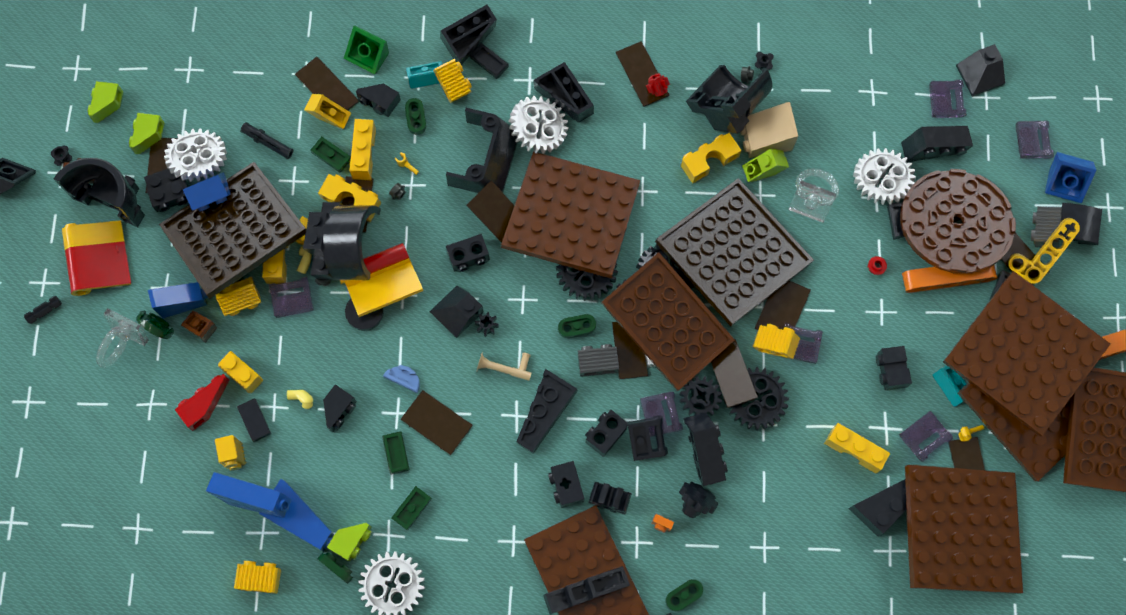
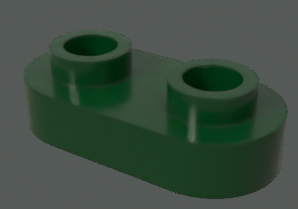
M412 98L405 104L407 125L412 134L420 135L426 130L424 106L421 100Z
M589 314L564 318L558 324V332L563 338L588 335L596 328V320ZM589 323L590 327L584 328L583 324ZM568 326L571 328V331L566 332L564 328Z
M322 552L317 558L347 584L352 580V571L344 564L341 567L335 563L337 558L329 552L326 555Z
M695 579L688 580L666 596V606L671 611L682 610L702 596V584ZM689 587H695L696 593L691 594ZM674 597L679 599L678 605L672 603Z

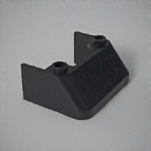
M466 107V122L482 126L485 131L493 133L484 166L479 164L469 166L465 176L446 172L447 184L451 187L479 193L492 181L504 192L518 137L511 135L514 130L509 129L510 125L497 115Z

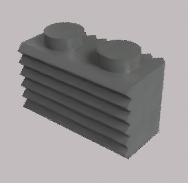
M1038 206L1037 212H1033V223H1036L1035 230H1031V241H1034L1035 247L1042 248L1059 226L1062 218V207ZM1060 238L1053 240V247L1059 248Z
M604 344L597 349H593L592 346H585L578 350L580 377L618 373L617 347H612L611 344Z

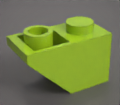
M96 81L95 88L91 92V105L88 106L87 110L89 117L94 123H99L120 108L123 90L118 84Z
M137 113V118L133 121V136L129 139V146L135 154H141L161 140L165 123L160 115Z
M769 149L745 163L742 167L747 181L753 182L774 176L787 169L789 165L783 150Z
M367 523L339 529L327 548L350 562L351 559H356L361 549L359 547L362 542H366L369 539L372 527Z

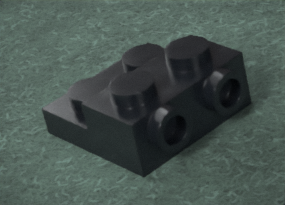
M165 169L144 177L152 207L156 212H165L170 207L188 203L183 189L188 187L186 179L182 180L181 176L176 178L174 173L171 174L169 169Z

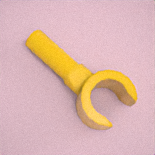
M400 153L403 160L399 161L395 158L398 166L406 167L417 175L419 171L408 162L404 153Z
M980 425L974 428L962 427L961 432L958 433L962 442L969 441L972 438L971 434L983 430L984 426Z

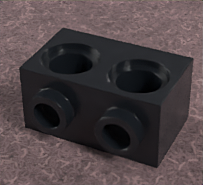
M482 234L446 245L447 254L454 272H463L468 270L470 266H481L490 260ZM481 249L482 252L476 255L473 253V250ZM457 255L464 256L460 261L454 259Z
M610 410L608 413L604 412L599 417L598 421L600 423L596 428L592 426L585 434L587 437L585 443L602 457L609 452L628 429V423L613 410ZM611 420L615 421L617 427L610 429L606 423ZM601 435L604 437L605 442L597 444L594 441V437Z

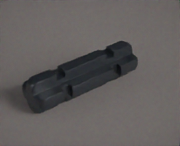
M53 296L48 302L45 301L35 307L33 312L29 311L24 314V318L29 324L37 321L36 318L40 319L51 312L52 308L55 307L56 309L62 303L57 296Z

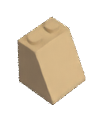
M790 102L751 114L747 117L749 122L744 126L740 134L744 135V151L748 152L749 158L757 157L769 149H778L784 152L793 150L798 138V132Z

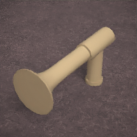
M482 352L477 371L481 368H488L529 381L531 372L526 371L531 355L522 353L518 369L489 361L483 356Z

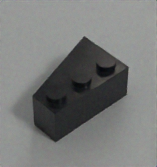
M968 126L920 127L901 142L904 156L907 157L906 163L951 155L960 156L967 153V150L973 147Z

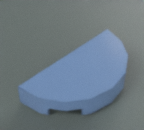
M399 365L388 369L383 375L384 378L418 394L420 388L419 378L411 368Z

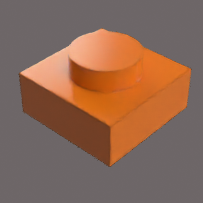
M655 514L651 524L655 525L654 528L665 533V531L670 532L674 522Z

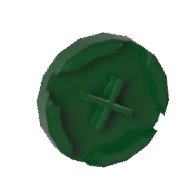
M140 311L136 317L137 322L145 330L157 337L170 339L174 333L173 328H168L170 326L169 323L154 313H149L148 315L146 311Z

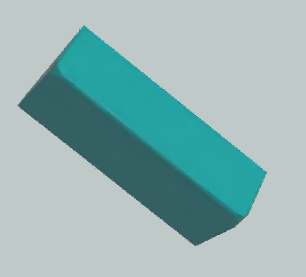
M442 61L406 68L410 88L414 89L439 84L433 70L441 66Z
M946 365L932 375L954 407L964 402L958 392L966 385V382L958 373Z

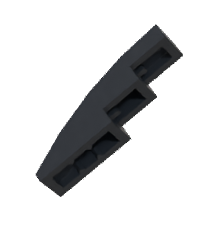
M621 566L546 593L543 597L551 615L628 587L630 584L625 570Z

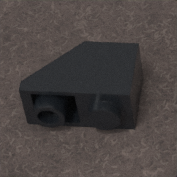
M384 83L356 90L358 101L362 105H369L377 114H384L387 117L390 116L401 100L399 92Z
M336 384L323 399L326 426L332 433L335 429H340L344 423V417L353 412L357 402L353 396Z

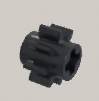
M489 312L483 316L479 314L480 320L475 321V325L480 326L477 328V333L482 331L485 337L489 333L495 335L494 328H499V324L494 323L497 317H491ZM488 321L490 324H488V327H484V325Z

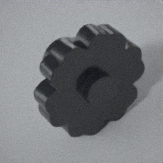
M685 482L679 491L682 495L681 499L684 501L682 511L690 518H696L701 513L706 515L708 513L713 514L718 506V502L715 500L716 497L700 484Z

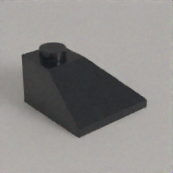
M995 44L976 51L956 65L971 96L1005 84L1003 58Z
M2 157L0 159V194L34 175L36 170Z
M456 286L429 312L457 338L484 311L483 306L469 292Z

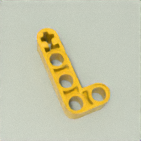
M1073 218L1064 219L1032 260L1017 253L1011 255L1008 260L1010 269L1030 283L1036 284L1040 282L1080 230L1079 223ZM1072 223H1074V230H1068L1066 233V235L1068 236L1067 239L1063 235L1059 234L1060 231H1062L1063 234L1066 232V224L1071 225ZM1056 238L1063 240V244L1059 248L1052 246V242ZM1043 254L1051 255V260L1048 263L1040 261V257ZM1016 258L1022 259V266L1014 267L1012 265L1013 260ZM1032 269L1038 270V277L1030 278L1028 276L1029 271Z

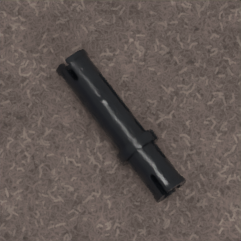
M245 122L241 127L240 132L251 137L257 144H263L286 159L292 156L294 149L265 134L264 130L257 129L248 122Z

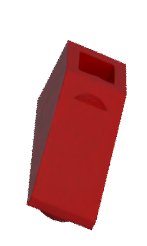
M225 374L215 376L209 385L197 389L194 393L195 395L189 399L182 400L178 407L175 408V411L190 430L194 431L210 419L230 381Z

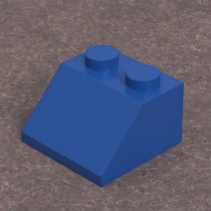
M1057 152L1049 170L1045 193L1082 203L1096 173L1094 162Z
M224 172L183 189L192 211L198 209L199 212L210 208L209 204L214 201L216 204L226 201V196L230 195Z

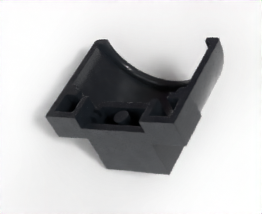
M720 65L686 100V103L692 112L704 114L714 130L738 134L749 122L747 117L771 92L772 79L768 69L763 68L761 70L762 73L748 87L737 80L725 65Z
M99 158L78 159L64 166L53 178L73 200L89 206L92 200L119 211L117 216L121 221L137 228L145 216L141 206L137 204L136 194L140 188L136 185L135 180L127 175L124 177L108 161ZM94 179L93 185L87 183L88 181Z
M323 202L321 212H309L303 249L314 256L310 275L316 279L369 280L371 273L367 270L362 255V233L368 217L373 213L380 215L381 208L375 205H343L340 202Z

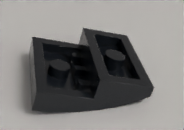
M1062 203L1061 222L1066 218H1073L1080 226L1078 234L1072 241H1078V244L1098 245L1102 209L1081 204ZM1072 223L1071 225H1065L1067 230L1064 234L1062 233V231H1060V234L1063 235L1066 239L1068 238V236L1066 235L1067 231L1074 230V223Z

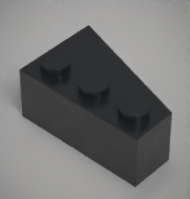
M486 4L440 31V39L456 62L459 61L462 65L496 27L497 19Z
M565 62L533 80L536 91L545 98H549V101L552 103L555 102L558 108L561 107V110L579 123L594 114L593 103Z
M706 412L683 418L684 423L689 428L690 436H688L689 442H692L693 458L698 478L702 485L707 486L726 481L725 473L728 472L726 462L722 460L724 449L718 440V437H721L718 425L712 422Z
M905 479L848 509L877 537L883 535L907 510Z

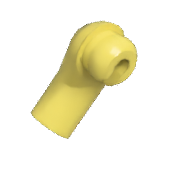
M302 246L299 250V255L303 257L297 271L306 274L312 255L304 250Z
M287 390V400H299L304 409L313 407V397L307 391Z

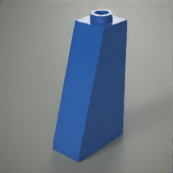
M215 472L206 489V492L228 505L280 518L285 517L292 499L281 492Z
M280 479L274 490L292 499L285 517L280 518L260 512L259 514L324 552L325 549H328L327 546L332 540L333 532L288 483Z

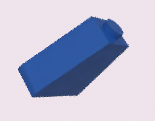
M198 282L148 290L151 306L162 318L206 306V299L209 298Z

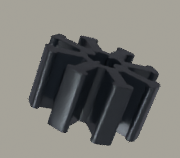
M595 482L588 503L597 505L600 509H608L610 512H618L625 515L632 493L626 492L619 487L614 488L607 483Z

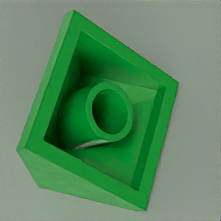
M354 25L344 59L376 74L389 55L387 41Z

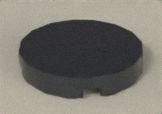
M352 299L347 302L345 308V316L349 324L361 331H368L377 327L384 315V310L381 308L359 317Z

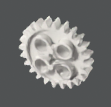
M535 96L531 100L528 97L524 101L520 100L510 113L509 122L512 124L509 129L514 130L511 135L518 137L516 142L522 141L521 147L527 145L528 151L534 148V152L537 153L540 149L542 154H544L546 150L551 152L553 149H557L563 143L568 127L565 126L568 120H563L565 114L559 113L562 108L556 109L555 102L549 104V98L543 101L542 96H540L539 100Z
M192 129L189 134L187 131H184V136L177 134L178 139L172 138L173 144H167L168 149L165 150L166 155L164 159L167 168L171 174H175L176 178L181 176L183 181L187 177L191 182L193 178L200 181L202 176L204 179H207L208 174L214 176L213 171H220L219 166H224L223 161L227 160L224 141L221 140L220 136L216 137L215 132L210 134L209 130L203 133L202 129H199L198 132Z
M879 148L876 153L870 150L869 155L863 154V158H859L855 166L853 177H855L854 184H858L856 189H862L861 195L867 194V200L874 198V203L881 200L882 205H884L885 200H887L891 205L893 199L898 203L900 197L904 199L914 184L916 176L913 175L915 169H910L912 163H906L907 157L901 159V153L894 155V150L891 153H888L887 148L882 153ZM891 165H893V167L889 170L888 175H885L888 168ZM883 178L879 187L876 188L877 184L880 182V179Z
M395 551L392 557H390L388 552H386L385 558L378 554L379 561L376 562L371 559L372 566L365 565L368 572L361 573L365 577V580L358 582L364 585L363 588L359 589V592L365 593L361 600H368L365 607L373 606L371 609L372 613L379 610L378 615H383L384 612L386 615H391V613L399 615V612L406 615L405 610L407 608L413 611L412 604L419 605L416 598H423V595L419 593V590L425 589L424 586L420 585L425 579L419 578L423 571H416L418 563L411 565L412 558L410 557L405 560L404 553H402L400 558H398V554ZM384 567L391 568L390 576L382 577L381 571ZM400 568V571L394 580V583L397 586L396 588L391 589L389 599L385 603L384 599L387 596L390 587L387 586L388 582L392 583L396 569ZM403 574H409V583L401 584L400 577ZM377 586H382L384 589L380 597H375L374 589ZM396 593H401L403 596V600L399 604H394L392 600Z

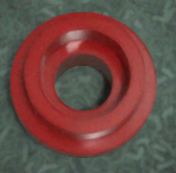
M872 257L868 262V270L874 275H881L887 269V263L882 257ZM875 263H879L881 267L877 268Z

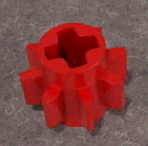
M658 73L648 79L649 84L646 87L649 93L655 94V96L667 93L668 85H670L667 77L661 76Z

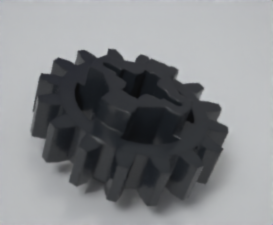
M696 376L695 382L690 380L688 385L682 387L685 391H681L679 394L684 397L679 401L682 404L685 403L683 411L688 409L689 416L693 413L697 415L705 412L713 416V410L718 411L720 407L717 404L722 402L718 398L722 395V392L716 391L719 385L713 386V379L707 382L706 376L702 380H699V377ZM691 390L693 396L688 400V392ZM698 395H699V396H702V395H703V396H704V399H703V400H702V399H699V400H698V399H697V396H698ZM711 395H713V404H712V405H711V402L709 401V397H711Z

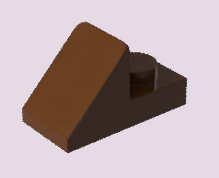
M194 310L181 324L182 327L205 343L217 329L211 320Z

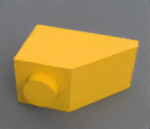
M312 94L304 111L317 119L344 129L351 115V112L321 94Z

